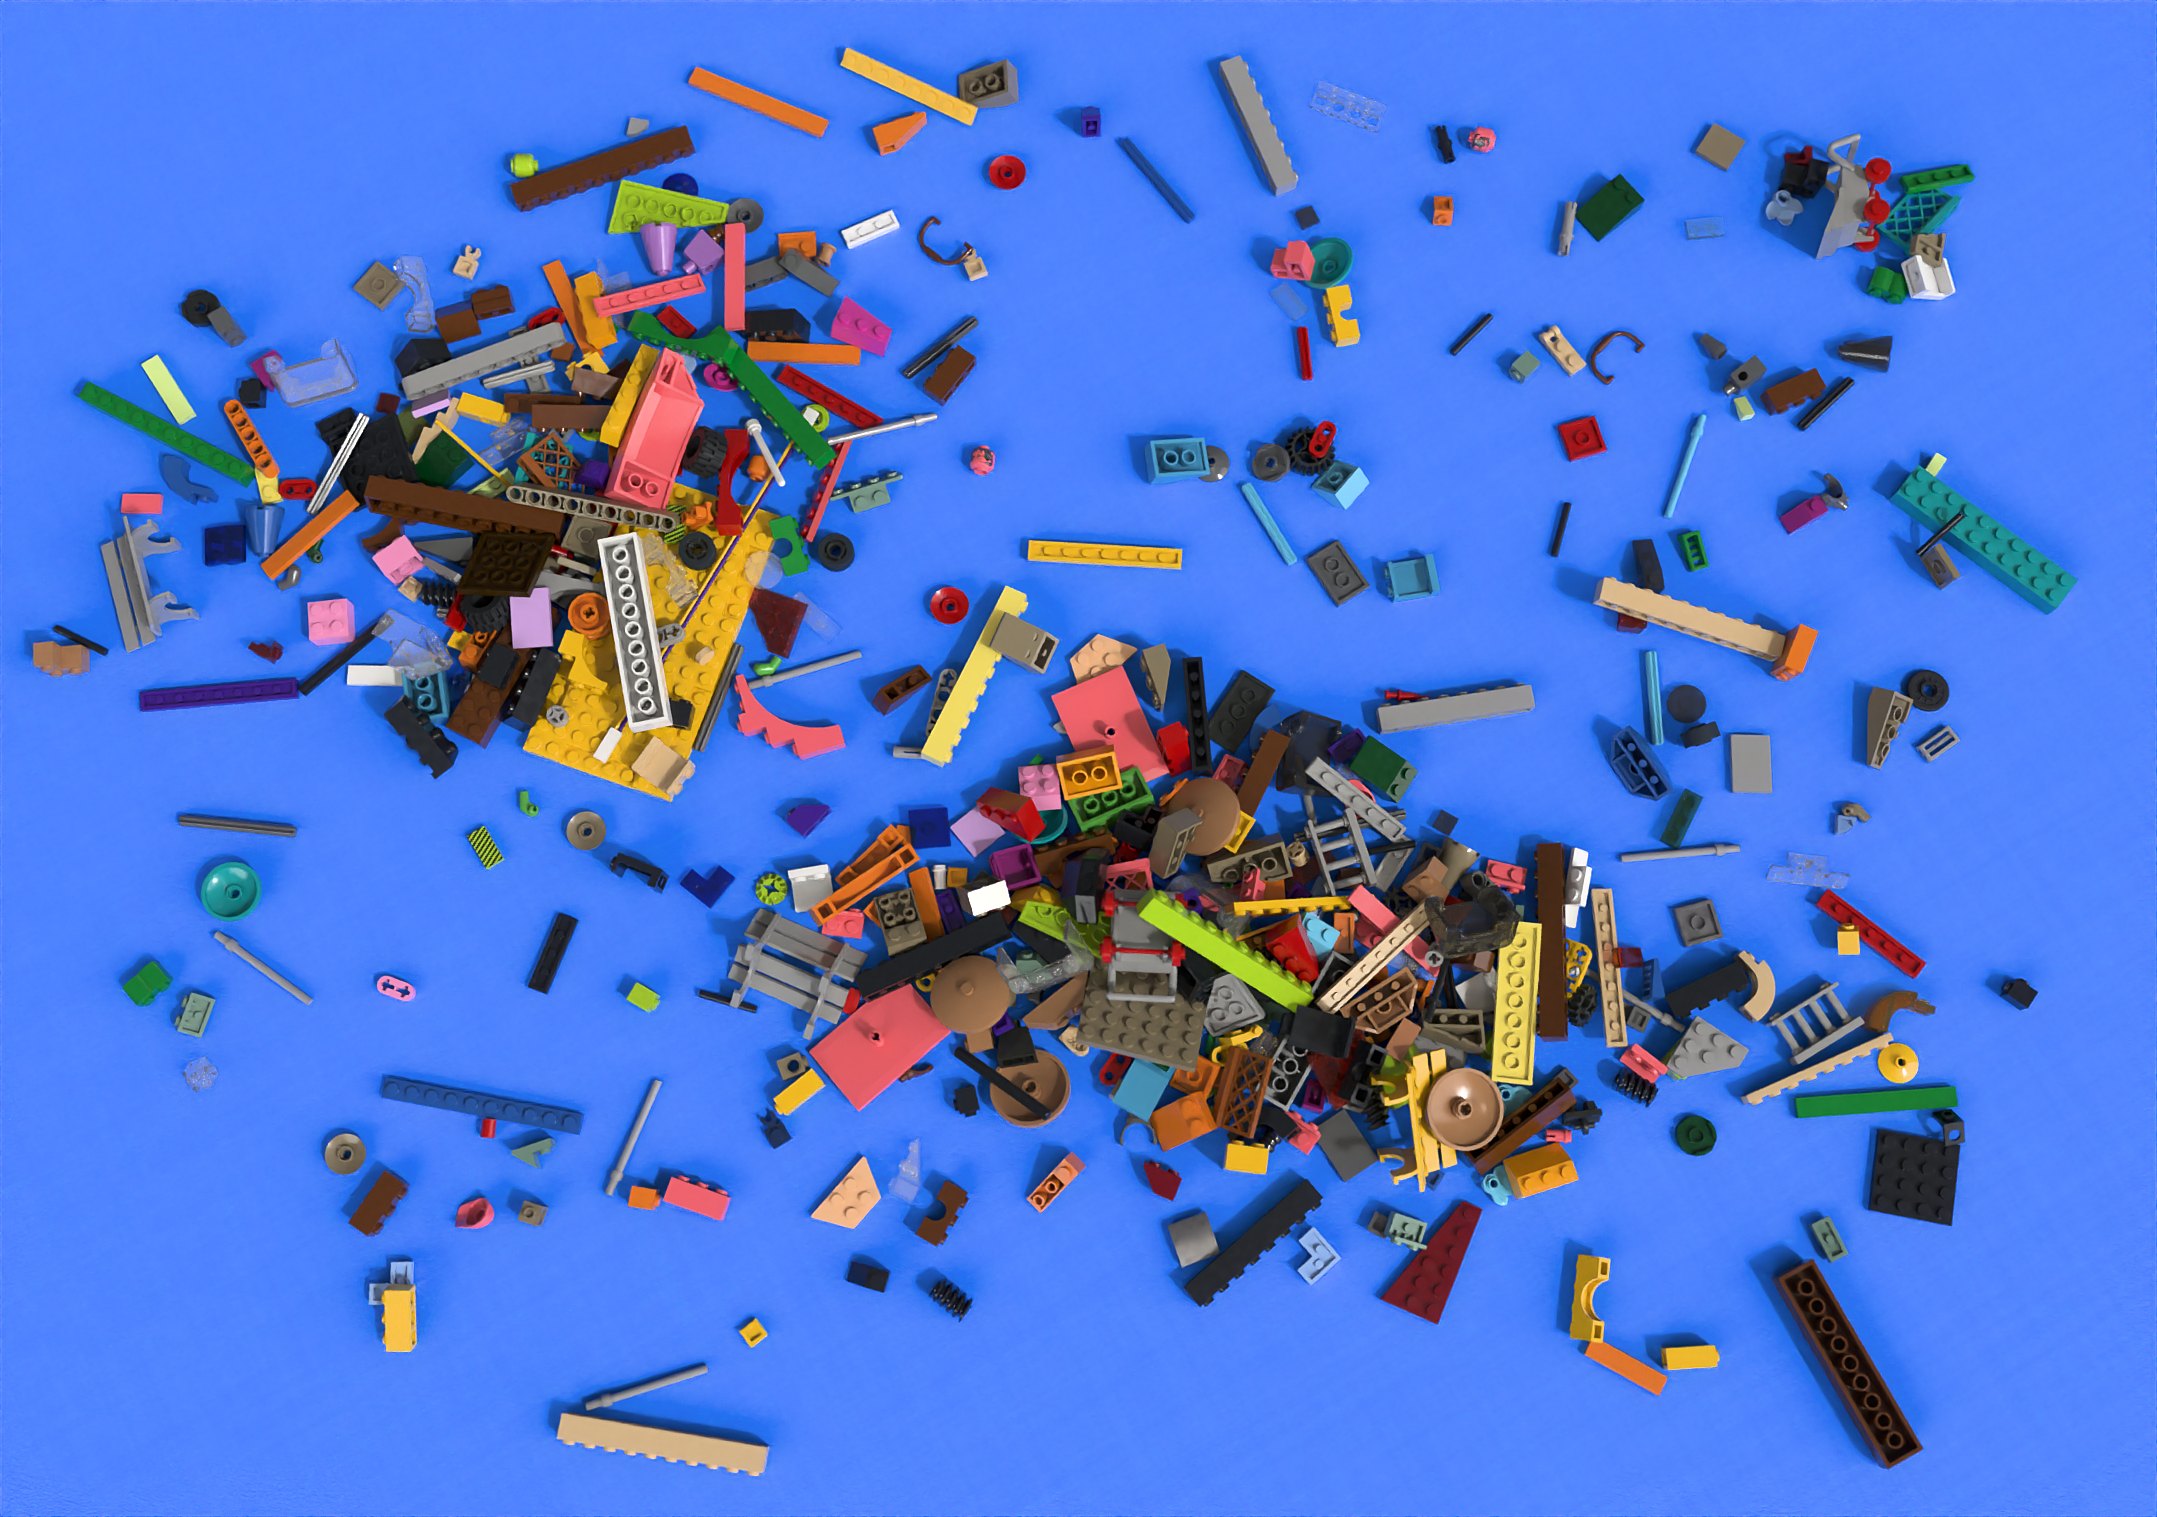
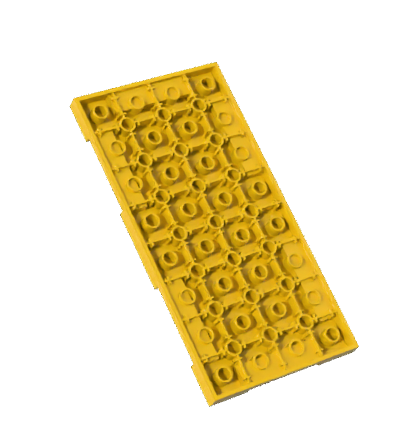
M674 481L667 505H686L687 512H689L695 505L700 506L706 501L712 502L710 510L717 516L718 512L715 510V501L719 500V497ZM737 504L741 508L744 518L745 514L750 508V505L746 504L745 506ZM757 509L743 532V536L738 540L684 628L686 632L685 638L673 646L663 662L668 697L672 698V701L679 702L680 699L691 701V704L696 708L691 731L660 727L634 733L629 728L627 721L622 729L623 735L606 763L593 757L609 729L616 726L626 709L620 670L614 664V658L617 653L612 632L602 640L588 641L586 649L589 669L595 677L610 685L609 695L603 693L600 696L592 693L591 689L584 687L581 690L573 687V683L570 682L568 677L574 662L563 659L535 725L529 732L523 750L541 758L672 803V797L635 773L631 767L654 736L676 753L689 760L776 541L773 538L768 521L781 516ZM628 510V515L631 518H635L634 513ZM647 514V519L650 522H654L653 517ZM618 523L613 537L637 532L641 538L656 628L672 623L678 624L732 536H719L718 529L714 528V524L711 526L705 525L696 531H689V525H686L685 536L692 532L705 533L711 537L717 548L715 562L705 570L695 571L689 569L681 560L678 549L679 544L664 543L665 532ZM695 549L693 554H700L702 549ZM602 564L599 572H596L592 583L605 582ZM658 635L659 642L662 639V635ZM709 646L715 652L713 658L705 665H699L695 660L696 654L702 648ZM559 705L569 714L567 725L557 728L547 720L546 714L550 707Z

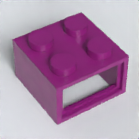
M1029 843L993 852L988 857L993 875L1005 880L1008 893L1036 885L1042 880Z

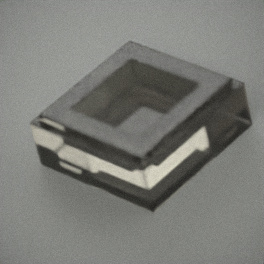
M1312 205L1295 212L1302 230L1320 223V219Z
M1441 810L1432 828L1449 837L1459 819Z

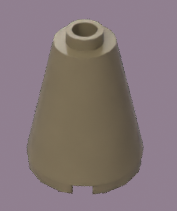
M1445 836L1438 860L1448 868V871L1441 884L1450 891L1481 854Z

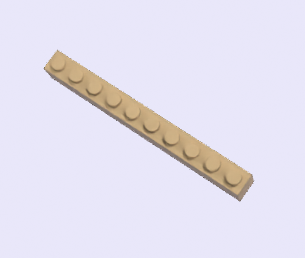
M1604 577L1597 583L1593 604L1767 661L1774 662L1781 658L1786 636L1779 634L1776 630H1765L1760 625L1747 624L1739 618H1729L1720 612L1713 613L1707 611L1705 607H1695L1689 605L1687 601L1671 599L1669 595H1658L1650 589H1640L1632 583L1619 582L1614 577Z
M563 1412L561 1414L557 1439L562 1440V1443L567 1445H575V1442L583 1443L582 1447L595 1449V1445L602 1446L603 1450L608 1452H615L616 1449L624 1450L623 1454L636 1455L637 1452L643 1453L645 1458L656 1459L657 1456L665 1457L664 1461L677 1462V1459L685 1460V1464L691 1466L703 1463L709 1469H718V1466L726 1467L728 1472L738 1473L739 1470L747 1471V1475L759 1476V1473L765 1472L770 1447L757 1443L572 1412Z

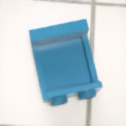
M1433 554L1425 555L1423 559L1398 563L1387 561L1385 568H1383L1384 578L1388 579L1389 584L1387 586L1388 597H1391L1392 603L1438 596L1440 592Z

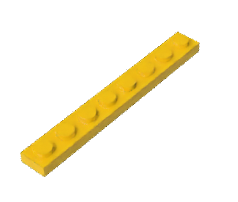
M847 47L841 66L963 123L973 124L979 107L854 49Z
M1029 540L1028 561L1181 570L1182 549Z
M1348 896L1234 902L1225 906V914H1233L1234 917L1245 916L1246 913L1258 916L1263 915V912L1275 915L1280 914L1281 911H1287V914L1298 913L1299 910L1303 909L1309 913L1317 911L1316 909L1320 908L1325 912L1332 911L1336 907H1339V910H1349L1353 905L1346 900Z

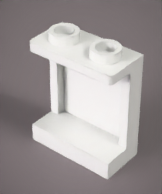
M1915 255L1901 264L1911 298L1942 300L1955 293L1946 258H1942L1941 267L1937 268L1924 263L1921 255Z

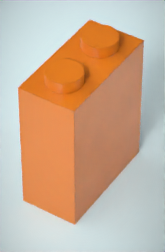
M1799 624L1786 632L1781 658L1774 661L1770 674L1780 681H1789L1803 673L1819 631Z

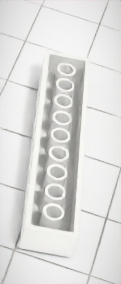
M637 532L599 539L598 546L629 728L636 733L673 725L641 538Z

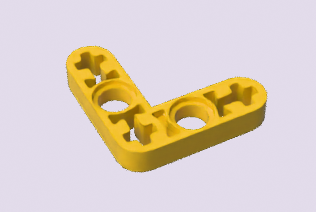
M1566 938V943L1569 945L1567 950V979L1572 981L1571 983L1567 981V988L1569 986L1572 990L1571 993L1567 992V1000L1569 1001L1573 999V992L1576 993L1577 987H1580L1592 958V952L1587 945ZM1584 949L1586 956L1582 955L1580 958L1578 952H1582ZM1573 967L1580 969V973L1576 977H1571L1569 974Z

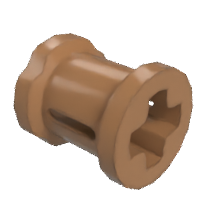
M823 242L820 246L819 255L815 257V262L828 268L831 265L830 260L837 249L833 245Z

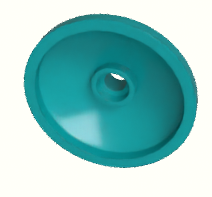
M1336 237L1325 238L1309 248L1315 259V264L1310 281H1305L1308 286L1320 290L1328 289L1339 284L1350 272L1353 265V251L1343 239Z
M1061 803V809L1038 811L1046 827L1032 842L1023 839L1013 832L1012 834L1020 841L1029 844L1046 843L1057 838L1065 830L1068 822V815L1064 805Z
M228 862L215 867L206 876L201 888V900L206 911L211 916L228 922L238 921L249 916L258 906L262 896V883L258 874L251 867L239 862ZM239 891V895L235 897L234 893Z

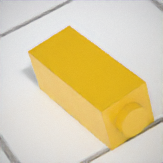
M465 392L462 393L457 406V411L461 416L504 429L505 424L510 421L511 413L505 412L504 404Z
M811 1068L773 1099L776 1104L773 1106L780 1115L784 1113L786 1116H789L826 1085L815 1070Z
M1715 1345L1661 1348L1662 1366L1666 1370L1718 1367L1717 1362L1720 1360L1719 1351L1715 1348Z

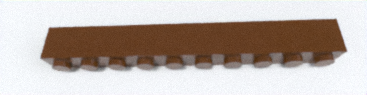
M684 125L510 184L520 212L531 211L535 207L549 205L553 201L566 199L576 193H584L588 189L601 187L608 182L619 181L623 177L636 175L647 169H654L664 163H672L674 160L682 157H689L696 153L688 129Z
M1561 842L1537 844V851H1534V860L1537 862L1538 868L1534 871L1535 881H1538V888H1535V899L1538 900V907H1535V917L1538 919V924H1542L1537 996L1539 997L1537 1016H1540V1024H1537L1536 1030L1537 1036H1540L1543 1042H1567L1565 848Z

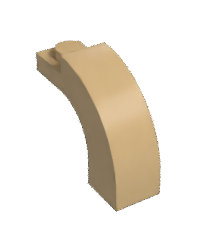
M1743 950L1738 952L1733 959L1739 961L1742 968L1749 975L1752 981V992L1750 997L1738 1009L1751 1023H1755L1768 1012L1773 1003L1775 980L1770 967L1764 960L1756 963L1754 956Z

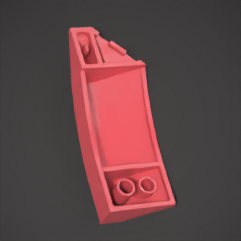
M666 347L663 348L632 412L604 492V496L613 500L666 510L682 457L697 420L705 406L695 390L697 387L691 374H688L684 366L685 361L683 357Z

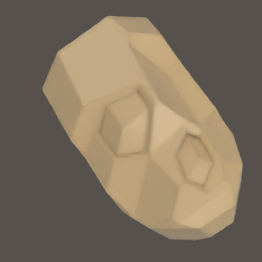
M1072 1024L1058 1038L1073 1054L1085 1057L1089 1053L1090 1046L1075 1043L1078 1028Z

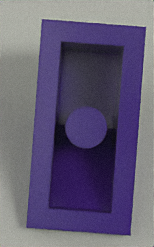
M1088 106L1081 108L1082 137H1101V114L1099 107Z
M589 459L580 465L573 481L605 491L611 469L607 463Z
M828 805L798 806L797 809L793 808L789 811L786 821L805 839L832 810Z

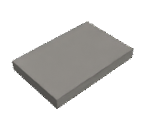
M1730 735L1731 793L1771 794L1770 735Z

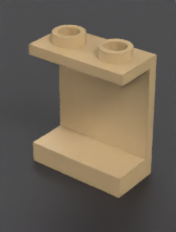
M654 736L631 769L673 798L674 795H678L683 789L682 784L685 780L693 776L696 766L692 761H688Z

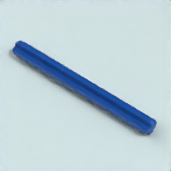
M1126 137L1123 139L1121 146L1184 220L1187 223L1192 222L1195 219V214L1130 138Z

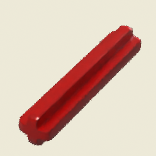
M1303 326L1297 329L1302 379L1310 381L1313 378L1308 330L1307 327Z

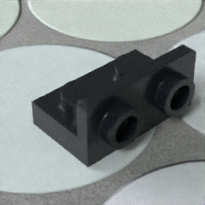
M350 407L317 423L316 425L321 433L322 440L328 445L347 435L357 417L354 410Z

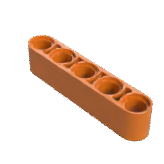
M228 401L224 406V411L254 463L265 477H276L280 472L279 465L249 414L239 401Z

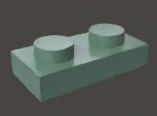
M1825 1216L1809 1224L1829 1263L1849 1254L1830 1216Z

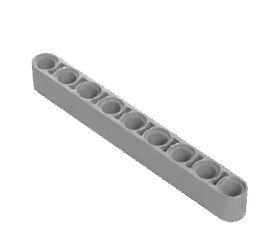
M558 322L550 323L407 376L401 380L407 399L417 400L564 345L567 340L561 324Z

